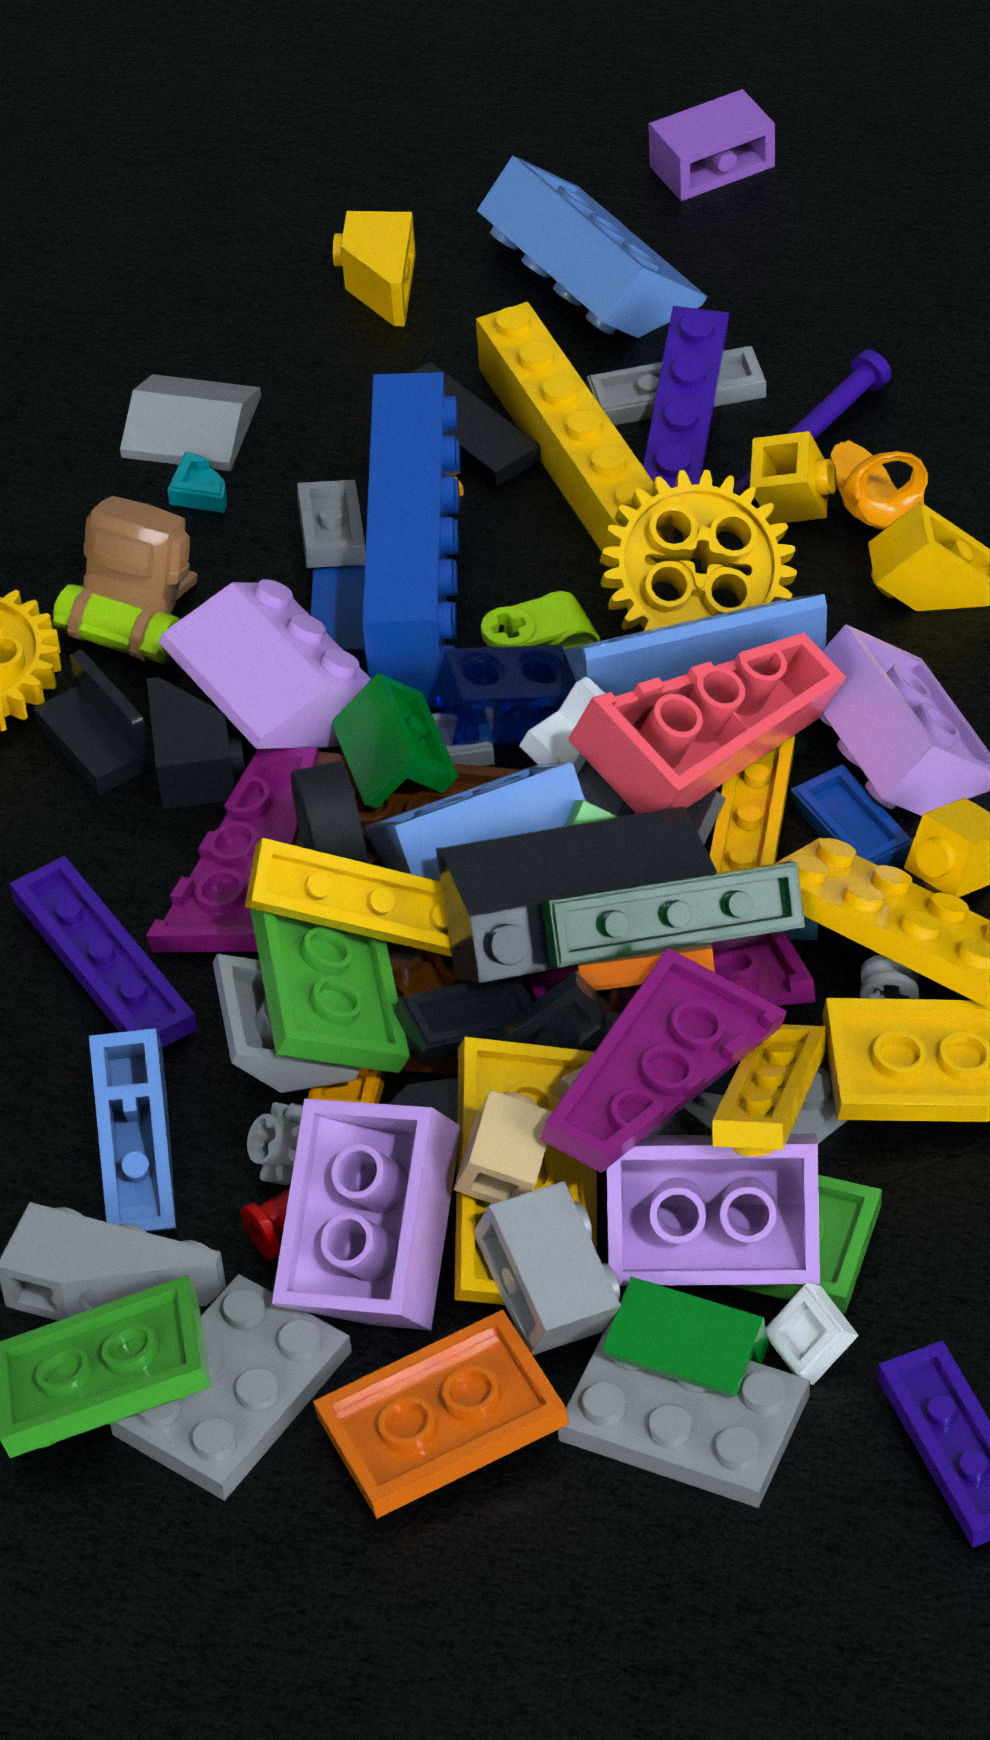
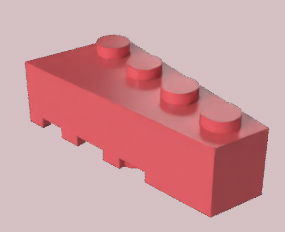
M801 633L739 652L735 660L713 666L711 661L693 666L686 675L662 682L657 677L638 683L631 692L614 696L612 692L592 697L568 740L636 814L678 806L688 808L819 719L847 677L805 633Z

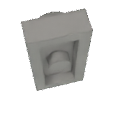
M339 480L297 483L298 509L306 568L365 565V539L356 481Z

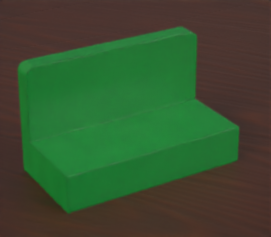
M377 672L332 722L337 739L366 806L378 809L406 779L443 794L459 778L423 693Z
M630 1277L620 1302L621 1307L616 1312L604 1342L603 1350L605 1356L609 1359L734 1397L739 1392L750 1360L762 1364L769 1342L764 1317Z

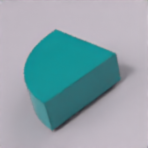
M185 452L167 490L169 504L225 513L227 494L224 479L210 467V462L205 457Z

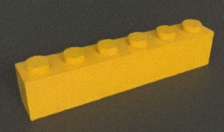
M528 302L476 318L480 372L519 430L540 446L541 463L600 551L602 552L603 548L613 547L604 537L609 525L621 526L615 519L619 506L622 504L635 509L631 499L638 487L653 497L652 485L654 482ZM667 525L656 528V532L661 539L674 544V527ZM650 557L645 558L646 563L649 565L658 564Z

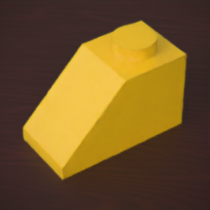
M347 211L343 233H335L333 239L334 266L343 267L345 289L393 326H405L416 257L412 212Z
M922 502L916 504L868 542L872 563L871 577L876 587L886 597L897 598L915 611L990 606V549Z

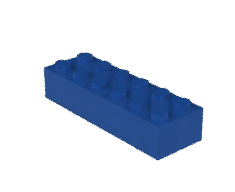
M444 372L373 374L362 621L368 676L372 679L378 672L421 691L428 707H444L445 682H456L455 645H446V639H457L456 602H447V597L458 596L457 560L448 559V555H459L458 519L449 517V514H460L459 480L455 479L454 476H449L461 473L460 441L455 438V435L448 436V431H457L456 396H445Z

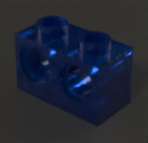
M562 645L445 649L434 695L452 745L478 744L487 741L489 743L522 742L528 730L560 709L575 685L576 680Z

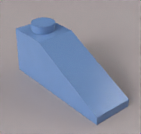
M154 1028L89 1036L106 1222L116 1225L132 1224L147 1233L176 1230L169 1112L162 1042L158 1032Z

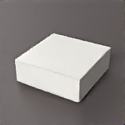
M809 1282L799 1290L766 1327L768 1340L793 1374L809 1379L811 1385L817 1382L859 1336L824 1289L819 1285Z

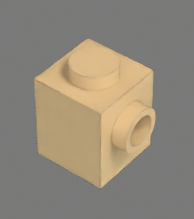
M489 1090L474 1117L453 1190L493 1204L531 1192L536 1185L547 1143L540 1140L545 1123L553 1111L539 1107L534 1100L522 1094L511 1092L501 1094Z

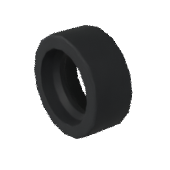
M334 761L293 770L291 772L292 796L303 848L368 864L358 807L343 762Z

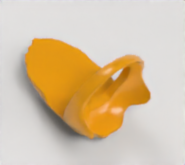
M850 440L835 444L830 459L835 469L836 485L842 496L844 506L855 518L869 526L882 530L890 526L919 502L924 504L928 472L918 457L911 453L900 451L872 455L866 449ZM892 461L907 463L913 469L910 480L903 487L897 489L882 464Z

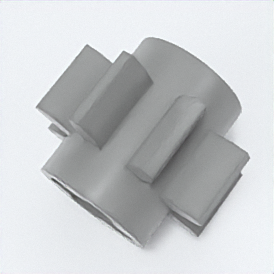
M274 1102L272 1103L271 1114H262L253 1122L247 1138V1151L254 1163L263 1165L260 1173L262 1181L286 1186L290 1184L303 1105L294 1103L286 1105Z

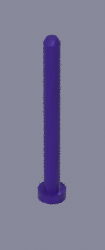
M863 350L851 362L852 373L787 434L810 431L813 438L816 439L867 389L871 391L880 390L890 380L891 369L887 361L873 350ZM751 468L734 483L733 493L738 496L750 488Z

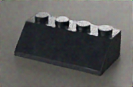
M685 806L436 848L455 978L482 983L564 968L550 966L542 900L717 873Z

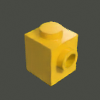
M810 431L753 438L750 487L756 488L754 497L760 507L768 503L774 505L773 511L768 518L769 524L827 518L828 495L834 494L836 490L835 469L831 459H824Z
M962 798L923 813L904 869L922 879L926 888L931 892L946 893L958 898L990 885V812L967 798Z

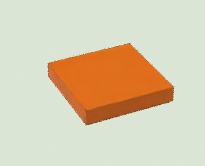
M711 943L671 949L715 972ZM665 950L578 964L579 975L595 990L642 985Z

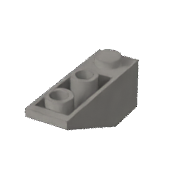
M32 1202L28 1204L0 1258V1284L6 1307L57 1321L186 1275L189 1276L198 1294L199 1306L211 1305L226 1288L221 1252L212 1250L200 1242L193 1240L181 1242L147 1233L132 1224L116 1225L85 1217L70 1208H51Z

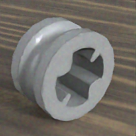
M881 954L869 958L862 965L860 998L919 999V987L917 986L919 983V973Z

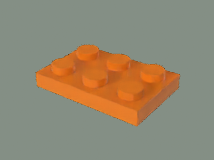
M500 1310L313 1401L319 1421L376 1519L569 1424L565 1405L504 1310Z

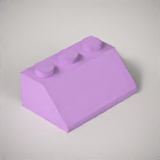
M269 579L260 580L259 583H230L163 632L159 644L256 749L341 747L332 722L371 680L359 667V661L353 655L344 651L325 632L326 628L323 623L310 616L294 600L293 593L288 587Z
M846 624L822 650L847 678L820 716V719L833 727L840 737L837 746L841 753L853 764L860 767L869 779L865 786L871 796L888 809H894L896 806H899L922 816L925 812L962 798L969 799L990 791V752L922 658Z
M304 1099L272 1304L366 1325L431 1331L462 1127L432 1107Z
M816 1133L790 1134L783 1150H774L772 1153L764 1156H743L735 1153L731 1147H713L712 1135H652L645 1137L607 1168L608 1265L614 1271L619 1286H627L630 1277L661 1286L806 1284L807 1282L820 1284L818 1142Z

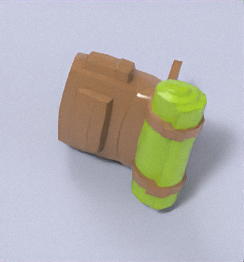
M111 496L102 500L91 510V514L87 516L85 542L83 544L87 564L83 586L70 584L60 592L54 605L52 626L57 631L66 633L75 640L81 642L90 641L127 653L142 662L152 661L161 665L169 664L173 658L159 644L163 632L181 620L171 615L175 601L197 583V573L189 571L190 536L185 532V518L146 503Z

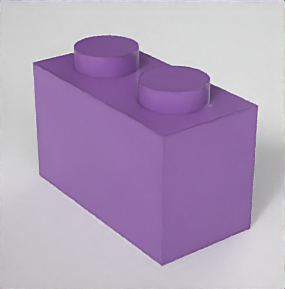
M741 89L649 123L650 167L680 201H684L775 167V123Z

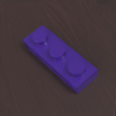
M939 1341L879 1363L878 1382L970 1545L973 1548L989 1542L990 1420L944 1341Z

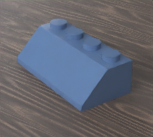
M515 156L511 157L477 209L482 216L494 225L490 230V234L513 250H517L519 247L525 253L521 261L528 268L545 278L553 277L557 281L553 286V290L570 303L579 307L583 304L588 308L589 311L585 318L595 327L609 335H613L618 329L639 338L669 323L673 306L697 309L707 299L704 293L579 186Z
M825 594L797 596L562 649L570 686L572 689L577 681L583 677H588L604 693L612 692L614 696L633 691L638 683L657 677L662 682L686 675L693 666L711 661L713 666L735 660L739 652L801 633H805L822 651L826 647L827 603Z

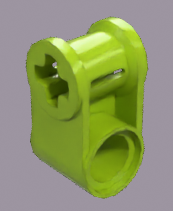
M556 591L541 598L517 605L499 607L489 611L482 619L481 634L483 640L487 643V651L483 654L481 660L482 675L489 683L498 687H518L528 681L567 671L562 649L598 642L600 637L576 597L569 592ZM502 624L503 632L499 633V626ZM518 661L517 669L513 670V662Z

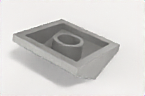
M152 374L132 392L120 446L121 458L179 465L184 453L190 452L205 457L209 460L210 467L213 469L231 471L261 398L260 387Z
M223 954L216 955L213 967L232 1064L280 1093L353 1081L357 1078L360 1072L359 1067L276 1055L259 960Z

